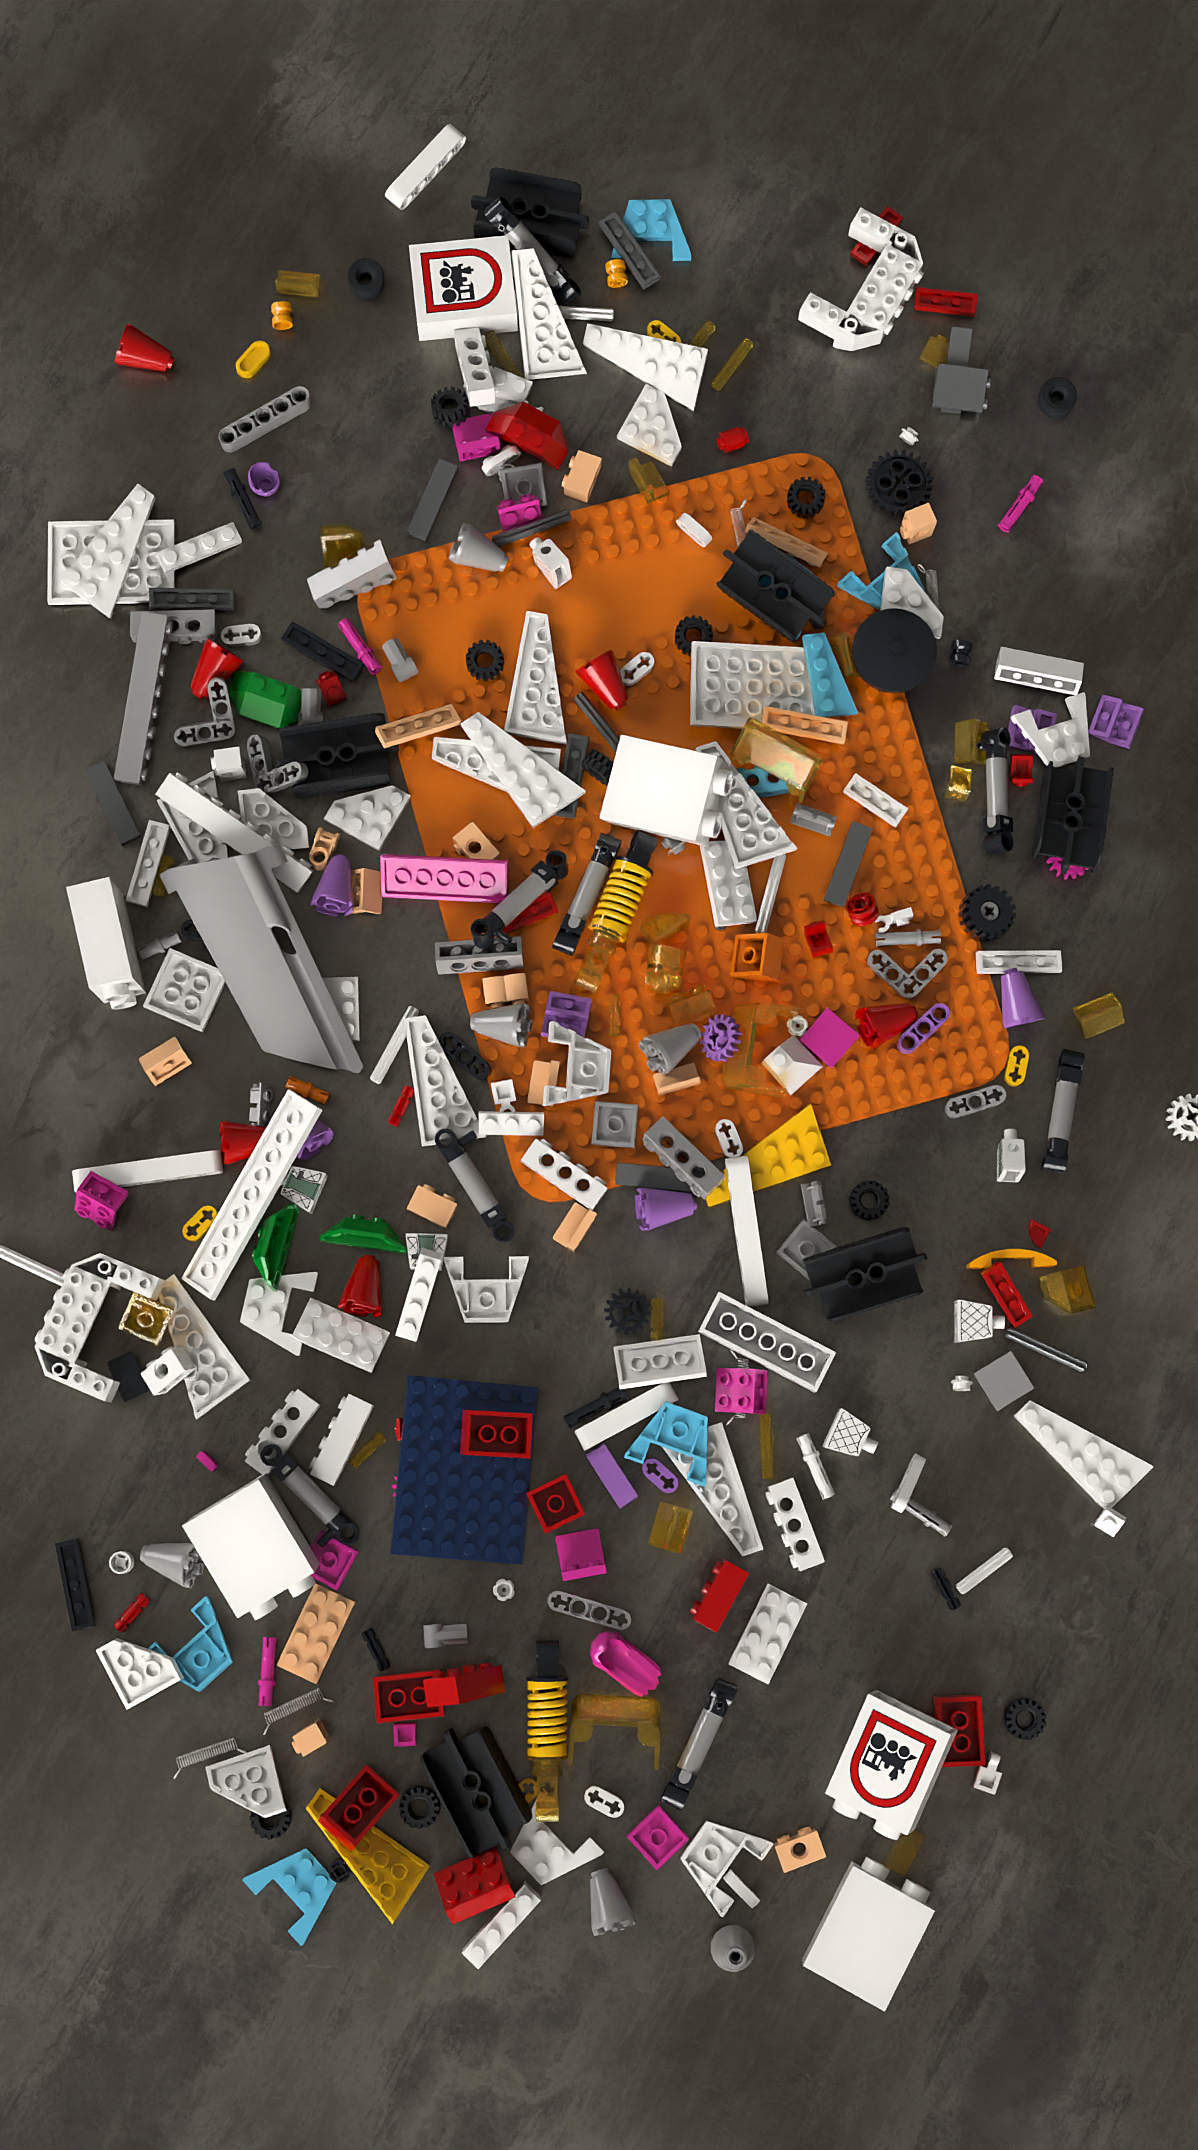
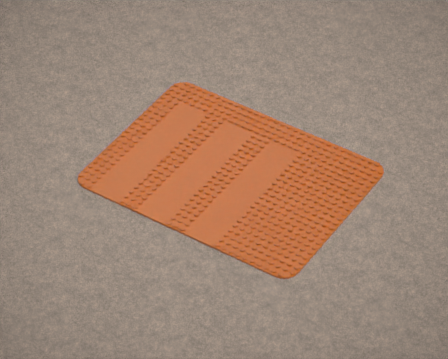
M807 453L787 454L570 511V521L499 547L509 557L503 572L498 570L495 572L451 562L448 557L454 542L391 558L390 560L397 579L392 580L387 585L374 587L369 592L357 594L358 610L368 647L372 648L375 658L383 667L376 676L389 723L449 704L453 705L461 719L458 726L398 744V756L409 795H411L410 800L426 856L466 858L464 854L460 856L453 848V837L473 822L500 853L499 860H508V895L531 875V869L540 860L546 863V856L551 851L560 850L565 853L567 858L568 875L558 880L559 884L550 891L558 913L508 934L510 937L521 936L524 968L458 973L470 1018L473 1013L491 1009V1006L486 1007L483 978L525 973L529 1001L525 1002V1004H529L528 1016L533 1022L532 1031L527 1033V1046L517 1047L477 1033L476 1030H474L481 1057L492 1068L491 1075L487 1078L492 1098L491 1083L512 1079L516 1101H512L510 1104L515 1108V1111L544 1112L543 1136L503 1135L512 1171L520 1187L532 1197L546 1202H562L574 1199L521 1162L522 1157L535 1139L539 1141L541 1139L546 1140L552 1145L551 1149L556 1153L561 1151L569 1156V1162L575 1166L578 1163L588 1170V1175L593 1178L598 1176L604 1180L608 1190L623 1186L615 1184L617 1162L665 1166L654 1151L651 1152L645 1147L642 1140L645 1132L662 1116L709 1161L726 1157L715 1133L716 1124L723 1119L733 1122L743 1145V1152H746L809 1104L812 1105L819 1129L822 1131L981 1087L994 1080L1003 1070L1010 1052L1007 1029H1004L1002 1023V1013L990 974H977L976 952L983 951L979 937L975 939L970 937L972 932L966 933L964 930L967 927L960 924L963 917H958V913L962 910L959 909V906L966 894L905 693H885L872 688L859 676L853 663L852 643L860 625L879 610L837 586L838 582L851 571L866 586L871 581L840 480L834 469L824 460ZM801 477H805V480L808 477H812V481L817 479L818 484L821 483L823 485L822 489H825L823 508L818 514L815 513V516L812 518L810 515H808V518H804V515L797 517L798 513L795 512L793 514L791 512L792 509L788 508L787 494L790 485L794 484L796 479L800 481ZM802 491L799 493L798 499L802 504H810L814 501V496L809 491ZM745 499H747V501H746V503H745L743 509H741V510L735 509V508H740L741 505H742V503H743V501H744ZM683 513L691 516L710 533L713 540L706 547L700 546L678 526L676 521ZM740 515H742V516H743V517H742L743 520H742V521H741V520H737V519H740V518H736V517H739ZM755 517L828 553L820 568L807 564L805 560L799 557H792L835 591V596L825 606V620L827 624L824 629H813L810 624L811 619H809L803 627L798 641L795 640L793 643L718 588L716 583L720 582L733 564L732 561L723 555V552L727 549L734 554L739 547L737 540H740L738 542L742 543L743 540L741 539H744L740 537H743L744 535L742 534L745 532L740 531L743 530L739 529L742 527H737L742 525L740 523L744 521L746 529L750 520ZM733 520H736V521H734V522H738V523H735V524H739V525H735V526H734V525H733ZM501 529L484 535L492 541V536L505 531ZM537 537L543 542L550 539L568 558L572 578L556 590L535 563L530 543ZM780 549L784 554H788L786 551ZM526 611L548 615L566 744L568 733L589 736L587 754L591 749L599 751V753H603L605 757L610 758L609 760L614 762L616 752L574 701V697L583 692L619 738L621 735L692 751H696V747L716 741L736 769H754V766L760 764L773 766L779 761L793 762L797 781L796 792L759 798L772 814L777 824L784 830L786 836L797 847V850L785 854L786 859L766 933L784 939L779 981H756L730 977L735 935L757 934L755 932L757 922L726 926L724 930H715L700 845L687 842L684 845L686 848L677 855L672 853L668 856L669 847L665 849L661 844L664 837L651 833L647 834L658 839L655 850L647 864V867L652 869L654 873L646 880L648 885L641 887L644 890V894L640 896L641 902L637 903L638 909L634 911L635 917L630 918L632 924L627 925L629 926V931L626 939H608L606 937L601 939L599 936L601 934L590 926L591 920L595 918L594 913L598 910L597 905L601 902L600 898L604 894L603 891L607 887L606 883L610 880L609 876L613 872L614 859L573 956L552 948L601 833L622 840L616 857H626L631 839L637 830L612 825L600 819L608 786L597 781L585 769L583 771L581 788L586 793L578 799L575 820L552 815L532 828L509 793L432 760L434 737L471 740L461 727V723L477 712L504 730ZM692 615H695V618L701 616L702 620L706 619L708 625L711 624L712 642L804 647L802 636L825 633L858 711L856 715L830 718L848 722L845 743L838 744L771 730L690 726L691 656L688 653L683 654L682 650H678L677 644H675V631L681 620L684 621V618L687 616L688 618H691ZM690 629L686 632V639L691 643L692 641H700L702 634L697 629ZM392 638L399 639L406 654L412 658L418 670V674L401 683L397 680L391 668L392 665L382 648V645ZM479 640H483V642L490 640V643L495 642L497 647L500 646L504 655L503 671H500L498 677L494 676V680L489 678L487 681L483 679L479 681L476 679V676L472 677L471 673L468 672L466 653H468L469 647L472 648V644L475 642L478 644ZM611 649L615 655L619 671L642 652L650 653L654 658L653 669L635 685L625 686L629 699L625 701L627 705L618 711L615 708L610 710L575 672L580 667L586 666L590 661ZM486 653L481 654L477 658V664L483 668H487L493 663L492 656ZM641 659V665L638 668L643 665L648 667L649 660ZM634 670L630 674L625 672L624 679L630 678L632 680L633 673L636 671ZM510 735L524 746L561 749L559 772H562L566 750L565 744ZM855 773L908 808V811L896 828L843 793ZM774 774L767 777L772 783L779 781L778 777ZM749 778L746 780L747 784L750 786H756L758 784L757 780L754 778ZM799 803L836 816L837 819L831 836L829 837L790 823L796 804ZM852 821L873 829L846 903L853 895L866 892L874 896L879 909V916L890 915V913L911 907L913 917L909 920L910 923L897 927V924L890 925L884 933L916 932V929H921V931L940 930L941 936H932V938H941V944L876 947L875 941L884 940V938H875V933H879L878 929L885 927L884 922L874 921L867 926H856L850 920L846 910V903L844 908L824 901ZM722 828L716 838H709V842L725 840ZM473 845L469 849L474 854L481 850L478 845ZM774 857L747 866L757 920ZM438 900L449 942L473 940L470 929L471 924L477 919H483L499 903ZM824 920L826 932L833 946V952L813 958L805 940L804 926L812 922ZM934 949H942L948 957L945 966L910 1000L900 997L867 964L869 954L874 950H881L909 975ZM933 955L934 960L929 965L932 968L933 972L936 971L935 969H933V966L937 962H940L942 964L941 955ZM872 956L874 958L872 963H879L883 967L880 970L883 973L885 968L890 964L887 962L884 966L880 962V960L882 959L881 956ZM895 969L887 971L888 979H898L899 974ZM919 969L917 976L921 980H926L929 977V973L925 969ZM914 980L908 987L904 985L905 990L903 992L905 994L909 992L913 994L912 988L918 983ZM550 991L592 999L584 1038H588L611 1050L608 1093L553 1104V1107L528 1103L534 1061L551 1063V1060L559 1061L556 1086L566 1088L569 1045L548 1042V1037L541 1036ZM910 1003L917 1009L918 1018H916V1021L935 1004L943 1003L950 1009V1016L946 1022L910 1054H903L897 1048V1041L910 1027L875 1049H870L871 1045L867 1047L859 1036L832 1069L805 1046L823 1067L792 1095L762 1065L763 1060L770 1053L793 1036L788 1031L787 1022L795 1015H800L807 1020V1032L826 1008H828L859 1034L857 1026L860 1025L859 1018L855 1019L856 1010L862 1007ZM935 1010L934 1016L937 1019H943L944 1013L941 1010ZM716 1014L720 1016L724 1014L735 1018V1023L740 1024L737 1030L742 1032V1035L738 1036V1039L742 1042L736 1045L739 1050L733 1051V1057H727V1061L721 1060L720 1062L707 1058L706 1053L702 1052L704 1045L700 1044V1041L704 1037L701 1036L698 1039V1043L674 1067L677 1068L695 1063L701 1083L659 1096L653 1074L659 1072L657 1070L654 1072L650 1070L647 1065L648 1058L640 1049L639 1042L647 1035L685 1024L690 1025L691 1023H694L701 1033L705 1032L703 1026L709 1025L708 1019H714ZM925 1024L918 1025V1030L921 1033H928L929 1029ZM796 1035L795 1037L800 1040L802 1036ZM908 1038L903 1039L902 1042L906 1048L913 1047L912 1040ZM595 1101L638 1105L635 1148L592 1145ZM494 1103L496 1112H499L502 1107L501 1104L495 1105ZM510 1109L504 1110V1112H512ZM721 1124L722 1128L719 1132H724L726 1137L729 1138L728 1131L731 1129L730 1126L726 1127L725 1124ZM731 1140L728 1141L730 1148L727 1150L728 1153L737 1154L736 1151L739 1147L733 1146ZM668 1141L661 1142L666 1148L672 1147ZM547 1155L542 1158L541 1162L544 1166H551L554 1163V1159ZM684 1156L677 1157L679 1162H687V1159ZM562 1168L559 1175L567 1179L572 1175V1172L569 1168ZM581 1180L577 1184V1188L581 1191H586L590 1187L586 1180Z

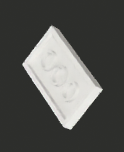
M726 840L708 842L707 847L700 845L715 927L757 922L747 866L735 869Z
M310 1298L293 1332L292 1339L372 1373L390 1332Z
M700 1334L613 1347L620 1389L707 1377Z
M767 1583L728 1664L769 1684L807 1603Z

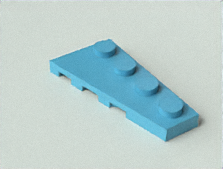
M825 633L802 636L815 716L833 718L858 714Z

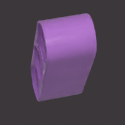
M938 1003L929 1009L902 1034L897 1041L898 1050L903 1054H910L915 1051L949 1018L950 1009L948 1006ZM941 1010L944 1013V1018L937 1019L934 1016V1011ZM925 1024L929 1029L928 1033H921L918 1030V1025ZM904 1038L912 1040V1048H906L903 1045L902 1041Z
M604 1443L585 1454L619 1508H622L638 1497Z

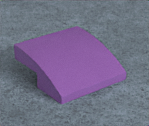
M1102 694L1088 733L1114 745L1130 749L1144 709L1123 703L1122 699Z
M1018 705L1012 706L1008 727L1011 743L1008 748L1037 754L1034 750L1035 746L1028 738L1026 739L1023 736L1021 728L1017 723H1013L1011 717L1015 714L1031 710L1036 726L1040 730L1055 725L1057 714L1042 709L1032 710Z
M550 991L541 1036L548 1037L549 1023L554 1021L559 1023L560 1026L571 1029L576 1034L585 1037L592 999Z

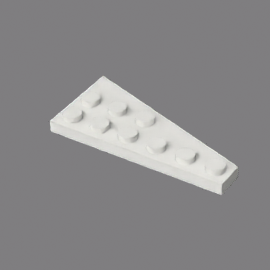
M534 249L513 250L512 258L525 379L587 374Z
M587 323L583 340L585 347L628 371L648 385L664 392L676 402L688 407L691 411H695L708 349Z
M526 611L504 731L509 735L566 745L548 615Z
M715 741L696 747V752L718 756L729 763L727 770L733 771V784L730 793L727 796L720 795L716 812L722 813L721 828L735 869L797 850V847L786 836L784 830L777 824L772 814L753 789L749 787L744 777L736 770L719 744Z
M426 1015L404 1018L422 1147L436 1145L435 1135L441 1129L453 1130L458 1139L472 1130L477 1135L476 1139L486 1138V1135L478 1134V1119ZM443 1133L440 1136L441 1144L451 1143V1135Z
M721 1422L707 1427L706 1486L688 1480L687 1482L742 1556L763 1550L723 1424ZM662 1447L684 1478L687 1479L694 1458Z

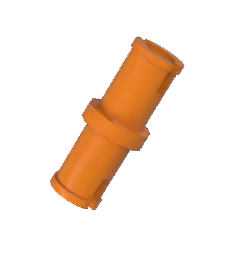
M292 1075L285 1086L287 1089L302 1094L303 1098H311L323 1105L326 1104L330 1096V1092L313 1086L311 1082L301 1081Z

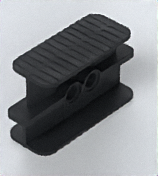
M492 168L490 170L486 197L473 195L471 198V207L478 210L476 222L473 225L474 237L505 236L503 232L498 230V226H494L488 220L484 213L486 207L499 196H503L512 206L515 215L549 255L564 258L574 257L579 229H588L589 217L577 214L579 202L581 201V186L575 181L511 169ZM517 209L525 210L523 212H516ZM538 212L544 213L543 216H537L536 214ZM509 240V247L516 248Z
M749 529L747 536L734 554L725 549L723 555L732 561L733 564L720 582L716 583L723 593L727 594L735 602H738V604L793 643L809 619L822 627L825 621L819 615L831 598L835 596V591L753 530ZM765 576L771 579L770 585L766 587L759 584L760 579ZM786 589L788 596L784 599H779L776 596L778 590Z
M370 713L361 716L357 715L336 720L290 726L279 730L284 759L276 761V768L291 762H300L307 766V778L303 782L293 785L295 796L301 799L379 787L390 783L386 754L398 752L399 746L397 744L384 748L375 733L377 726L386 724L383 713ZM352 751L354 754L351 758H344L343 753ZM325 754L333 756L328 762L321 760Z
M1081 756L1076 761L1075 770L1053 767V761H1050L1042 780L1032 858H1036L1037 854L1062 858L1061 873L1067 874L1070 865L1091 868V873L1095 874L1102 860L1114 768L1110 767L1108 771L1083 767L1084 757ZM1070 803H1075L1078 807L1074 808ZM1067 822H1072L1076 827L1069 826Z
M900 1227L870 1238L852 1242L851 1244L839 1246L838 1248L803 1259L812 1288L804 1290V1294L806 1297L820 1294L829 1322L839 1321L840 1319L877 1309L924 1292L921 1288L914 1263L926 1260L927 1255L926 1253L916 1254L910 1235V1228ZM874 1266H880L881 1274L878 1277L871 1276L870 1271ZM854 1272H858L861 1276L857 1284H852L849 1279L850 1275Z
M487 1726L460 1741L452 1728L446 1730L444 1736L447 1741L424 1752L420 1756V1761L465 1851L473 1859L478 1854L497 1844H500L503 1851L509 1850L512 1847V1843L507 1833L523 1824L529 1823L533 1815L529 1803L526 1801L515 1776L512 1774V1770L509 1768L501 1749L498 1747V1743ZM468 1774L475 1775L478 1783L471 1784L468 1781ZM478 1795H485L488 1798V1804H481L478 1800Z

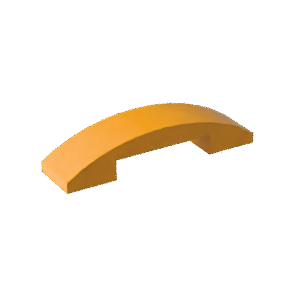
M1004 1249L982 1255L966 1266L967 1269H987L991 1266V1260L1031 1259V1267H1054L1057 1265V1261L1036 1251Z

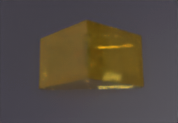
M951 766L944 797L965 802L970 793L972 770Z

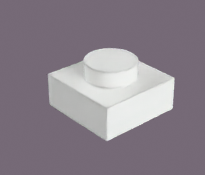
M1106 1506L1096 1519L1094 1525L1114 1537L1124 1524L1126 1517Z

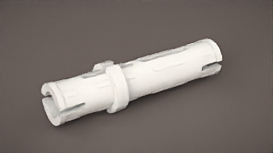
M807 1433L797 1437L796 1439L804 1455L803 1460L807 1462L822 1500L835 1495L819 1458L820 1453L816 1451L810 1434Z

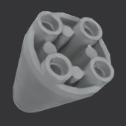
M463 523L457 539L459 542L454 541L448 559L455 564L503 572L509 559L505 552L472 524Z
M514 1004L473 1013L470 1020L471 1030H476L477 1033L517 1047H526L527 1033L532 1031L533 1026L532 1019H529L528 1016L529 1004Z
M694 1023L690 1025L685 1024L647 1035L639 1042V1047L648 1058L647 1065L653 1072L657 1070L665 1075L671 1072L698 1043V1039L701 1038V1032Z
M151 1543L150 1545L145 1544L141 1550L140 1560L145 1565L182 1587L191 1588L197 1575L203 1573L204 1563L201 1562L202 1558L193 1543Z
M608 1868L592 1872V1879H590L591 1928L594 1937L603 1935L610 1930L617 1932L625 1929L627 1926L636 1924L635 1915L612 1873H609Z
M737 1924L722 1927L714 1934L711 1940V1954L713 1960L720 1968L730 1972H737L745 1969L752 1962L755 1956V1943L752 1935L745 1928ZM733 1952H738L740 1954L736 1955L735 1959L731 1957Z

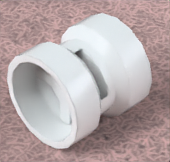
M128 1551L116 1552L109 1560L111 1570L117 1574L131 1571L135 1564L133 1555Z

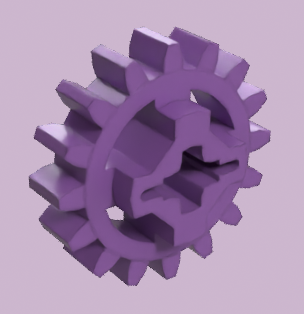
M716 1014L714 1019H708L709 1025L703 1026L705 1032H702L701 1036L704 1039L700 1041V1044L704 1045L702 1052L706 1053L707 1058L719 1062L721 1060L727 1061V1057H733V1051L739 1050L736 1045L742 1042L738 1039L742 1032L737 1030L740 1024L735 1023V1018L724 1014L721 1016Z

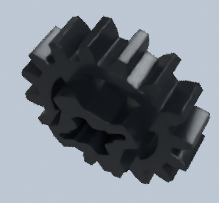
M628 1288L627 1293L619 1289L618 1296L614 1293L611 1294L614 1299L613 1301H606L610 1308L604 1309V1312L609 1313L605 1321H612L609 1327L613 1328L616 1326L617 1334L624 1330L625 1336L628 1335V1331H632L635 1335L636 1328L644 1330L642 1323H649V1320L645 1317L651 1315L650 1311H646L650 1303L643 1302L646 1296L644 1295L640 1298L638 1296L639 1290L632 1294L631 1288ZM630 1297L626 1303L621 1304L617 1302L622 1298ZM637 1301L642 1307V1314L637 1312L635 1306ZM633 1303L631 1307V1312L634 1313L633 1316L628 1315V1317L625 1318L624 1321H622L624 1318V1312L622 1311V1308L627 1309L628 1306H630V1304ZM613 1309L619 1313L620 1319L618 1322L613 1316ZM628 1321H638L633 1326H625Z

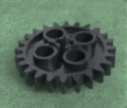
M894 450L893 456L887 451L885 459L882 456H878V462H872V468H869L867 472L870 476H866L865 480L868 483L865 490H870L867 497H874L872 505L878 503V511L885 508V515L893 511V517H896L897 512H900L901 516L904 517L906 511L926 504V499H930L931 496L929 491L933 489V485L930 484L933 481V477L928 476L931 473V469L925 470L927 462L920 464V456L914 459L913 452L906 456L905 450L902 451L901 455H898L897 450ZM893 467L901 468L902 472H895ZM907 470H911L904 478L903 484H899L893 495L888 497L887 495L893 491L895 484L901 481ZM915 479L919 484L913 485L909 480ZM886 482L890 487L883 488L880 483ZM899 494L904 495L906 500H899L896 496Z

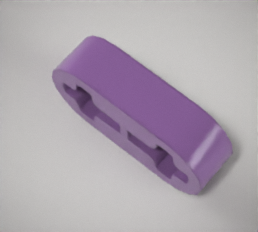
M651 1458L643 1463V1474L661 1491L672 1493L677 1489L678 1479L658 1460ZM648 1463H656V1470L661 1474L659 1476L653 1472L648 1474L646 1472L648 1470L646 1465ZM662 1475L666 1479L673 1478L672 1484L674 1487L672 1489L669 1487L665 1489L663 1487L665 1483L660 1479Z

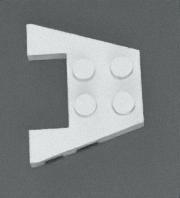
M1084 692L1065 699L1072 717L1071 720L1038 730L1031 710L1015 714L1011 717L1013 723H1017L1021 728L1023 736L1026 739L1028 738L1035 746L1034 750L1047 766L1050 761H1053V767H1062L1076 762L1079 756L1084 757V759L1090 757L1086 696Z
M550 1022L548 1042L569 1045L566 1088L544 1086L543 1106L608 1093L611 1050L576 1034L571 1029L560 1026L557 1022Z
M509 1256V1279L464 1280V1257H444V1262L465 1323L509 1322L529 1256Z
M308 1272L282 1275L277 1292L270 1289L264 1278L250 1279L240 1322L291 1353L300 1356L303 1343L292 1339L293 1334L282 1332L292 1288L315 1292L319 1273Z
M544 1787L540 1790L531 1808L532 1819L529 1823L522 1826L510 1850V1853L540 1885L604 1853V1850L591 1837L573 1853L541 1820L557 1804V1801Z
M706 1820L680 1859L719 1915L724 1917L735 1900L716 1886L742 1847L762 1861L773 1846V1842Z

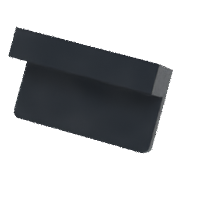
M132 1352L107 1362L113 1379L120 1382L118 1390L124 1404L149 1391Z

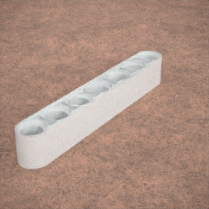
M221 1150L76 1169L72 1171L74 1192L76 1193L78 1187L90 1171L119 1187L223 1173Z
M748 1157L726 1158L725 1165L745 1304L748 1307L767 1305L768 1294Z

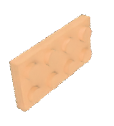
M316 1583L280 1656L277 1666L317 1684L353 1609L355 1601Z

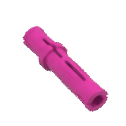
M1032 475L1024 489L1019 491L1018 498L998 524L1002 531L1009 533L1029 502L1035 499L1034 495L1044 483L1042 478Z
M349 618L341 620L338 627L357 652L358 659L361 662L363 661L371 675L379 673L383 667L375 658L372 648L366 645Z
M263 1637L261 1677L258 1680V1685H260L258 1706H273V1686H276L274 1669L277 1638Z

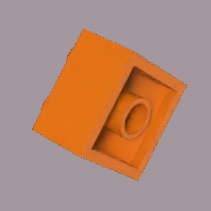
M769 933L735 935L730 977L756 981H779L784 939Z

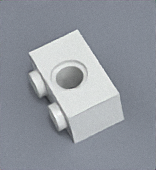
M239 747L214 750V757H211V765L215 775H219L222 782L247 778L244 756Z
M171 1346L161 1353L162 1356L158 1360L155 1359L146 1365L147 1369L141 1375L153 1395L167 1393L196 1369L183 1347L173 1348Z

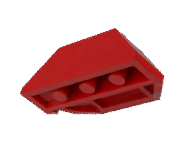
M524 401L495 411L485 429L486 432L498 436L499 439L512 446L515 445L519 450L556 470H559L568 453L560 421Z

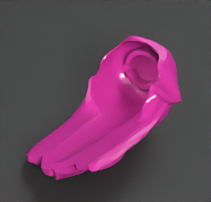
M610 1631L602 1632L593 1640L590 1647V1656L594 1666L604 1670L637 1696L648 1695V1690H654L657 1687L656 1685L659 1684L657 1677L661 1676V1668L655 1661L624 1639L617 1631L615 1633Z

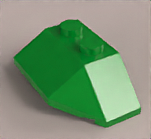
M235 671L228 691L240 716L278 729L298 722V714L301 711V690L293 685L255 672Z
M290 1203L265 1218L263 1225L258 1230V1244L254 1246L252 1251L255 1265L267 1285L275 1292H277L300 1211L295 1203Z
M351 1214V1218L345 1217L320 1235L321 1242L402 1254L408 1253L407 1248L389 1223H385L386 1219L373 1217L372 1221L364 1220V1216Z

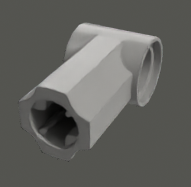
M392 638L382 645L399 683L418 674L412 658L408 657L398 638Z
M302 688L298 726L323 721V714L320 712L321 689Z
M467 1624L423 1625L425 1648L468 1643Z

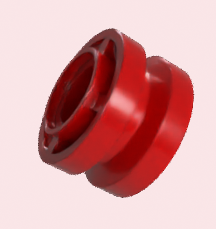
M857 893L850 897L846 903V910L850 920L856 926H867L873 923L879 916V909L875 898L870 893Z

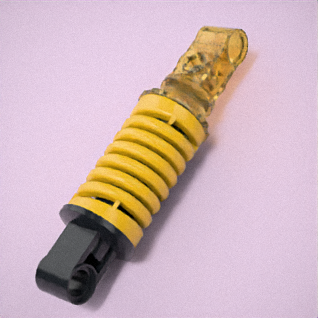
M637 830L634 833L626 857L617 856L615 858L613 872L609 876L610 880L606 883L607 887L600 898L601 902L597 905L598 910L594 913L595 918L588 924V929L593 933L587 941L589 948L576 974L574 984L593 993L596 992L601 983L610 955L616 952L615 947L617 943L626 942V936L629 931V926L627 925L632 924L630 918L635 917L634 911L638 909L637 903L641 902L640 896L644 894V890L641 887L648 885L646 880L654 873L652 869L647 867V864L655 850L658 839L643 831ZM594 956H597L596 959L599 961V963L595 964L596 960L593 959Z
M536 1640L537 1675L526 1677L527 1689L533 1691L532 1694L527 1695V1699L534 1700V1702H529L527 1707L528 1709H535V1711H528L527 1713L529 1718H535V1720L527 1721L528 1726L535 1727L528 1729L527 1734L535 1735V1737L527 1739V1743L533 1745L532 1748L527 1749L526 1759L533 1761L534 1769L531 1770V1775L537 1776L536 1822H558V1776L563 1775L561 1761L569 1758L567 1754V1741H565L567 1739V1733L565 1732L567 1730V1725L565 1724L567 1721V1716L565 1715L567 1707L564 1706L568 1700L566 1697H563L568 1693V1690L563 1688V1686L568 1683L569 1677L558 1675L559 1640ZM545 1783H549L550 1787H554L549 1791V1794H545V1791L541 1789V1787H545Z

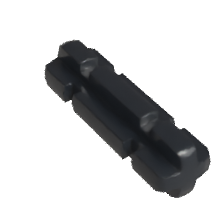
M937 1568L932 1571L931 1574L934 1580H937L939 1590L944 1599L948 1601L946 1603L949 1609L955 1610L959 1608L961 1603L958 1597H955L956 1593L948 1578H945L946 1574L943 1569Z
M370 1628L362 1633L364 1641H367V1647L374 1661H377L376 1665L379 1671H384L390 1667V1663L387 1658L385 1659V1653L378 1639H375L376 1635L373 1629Z

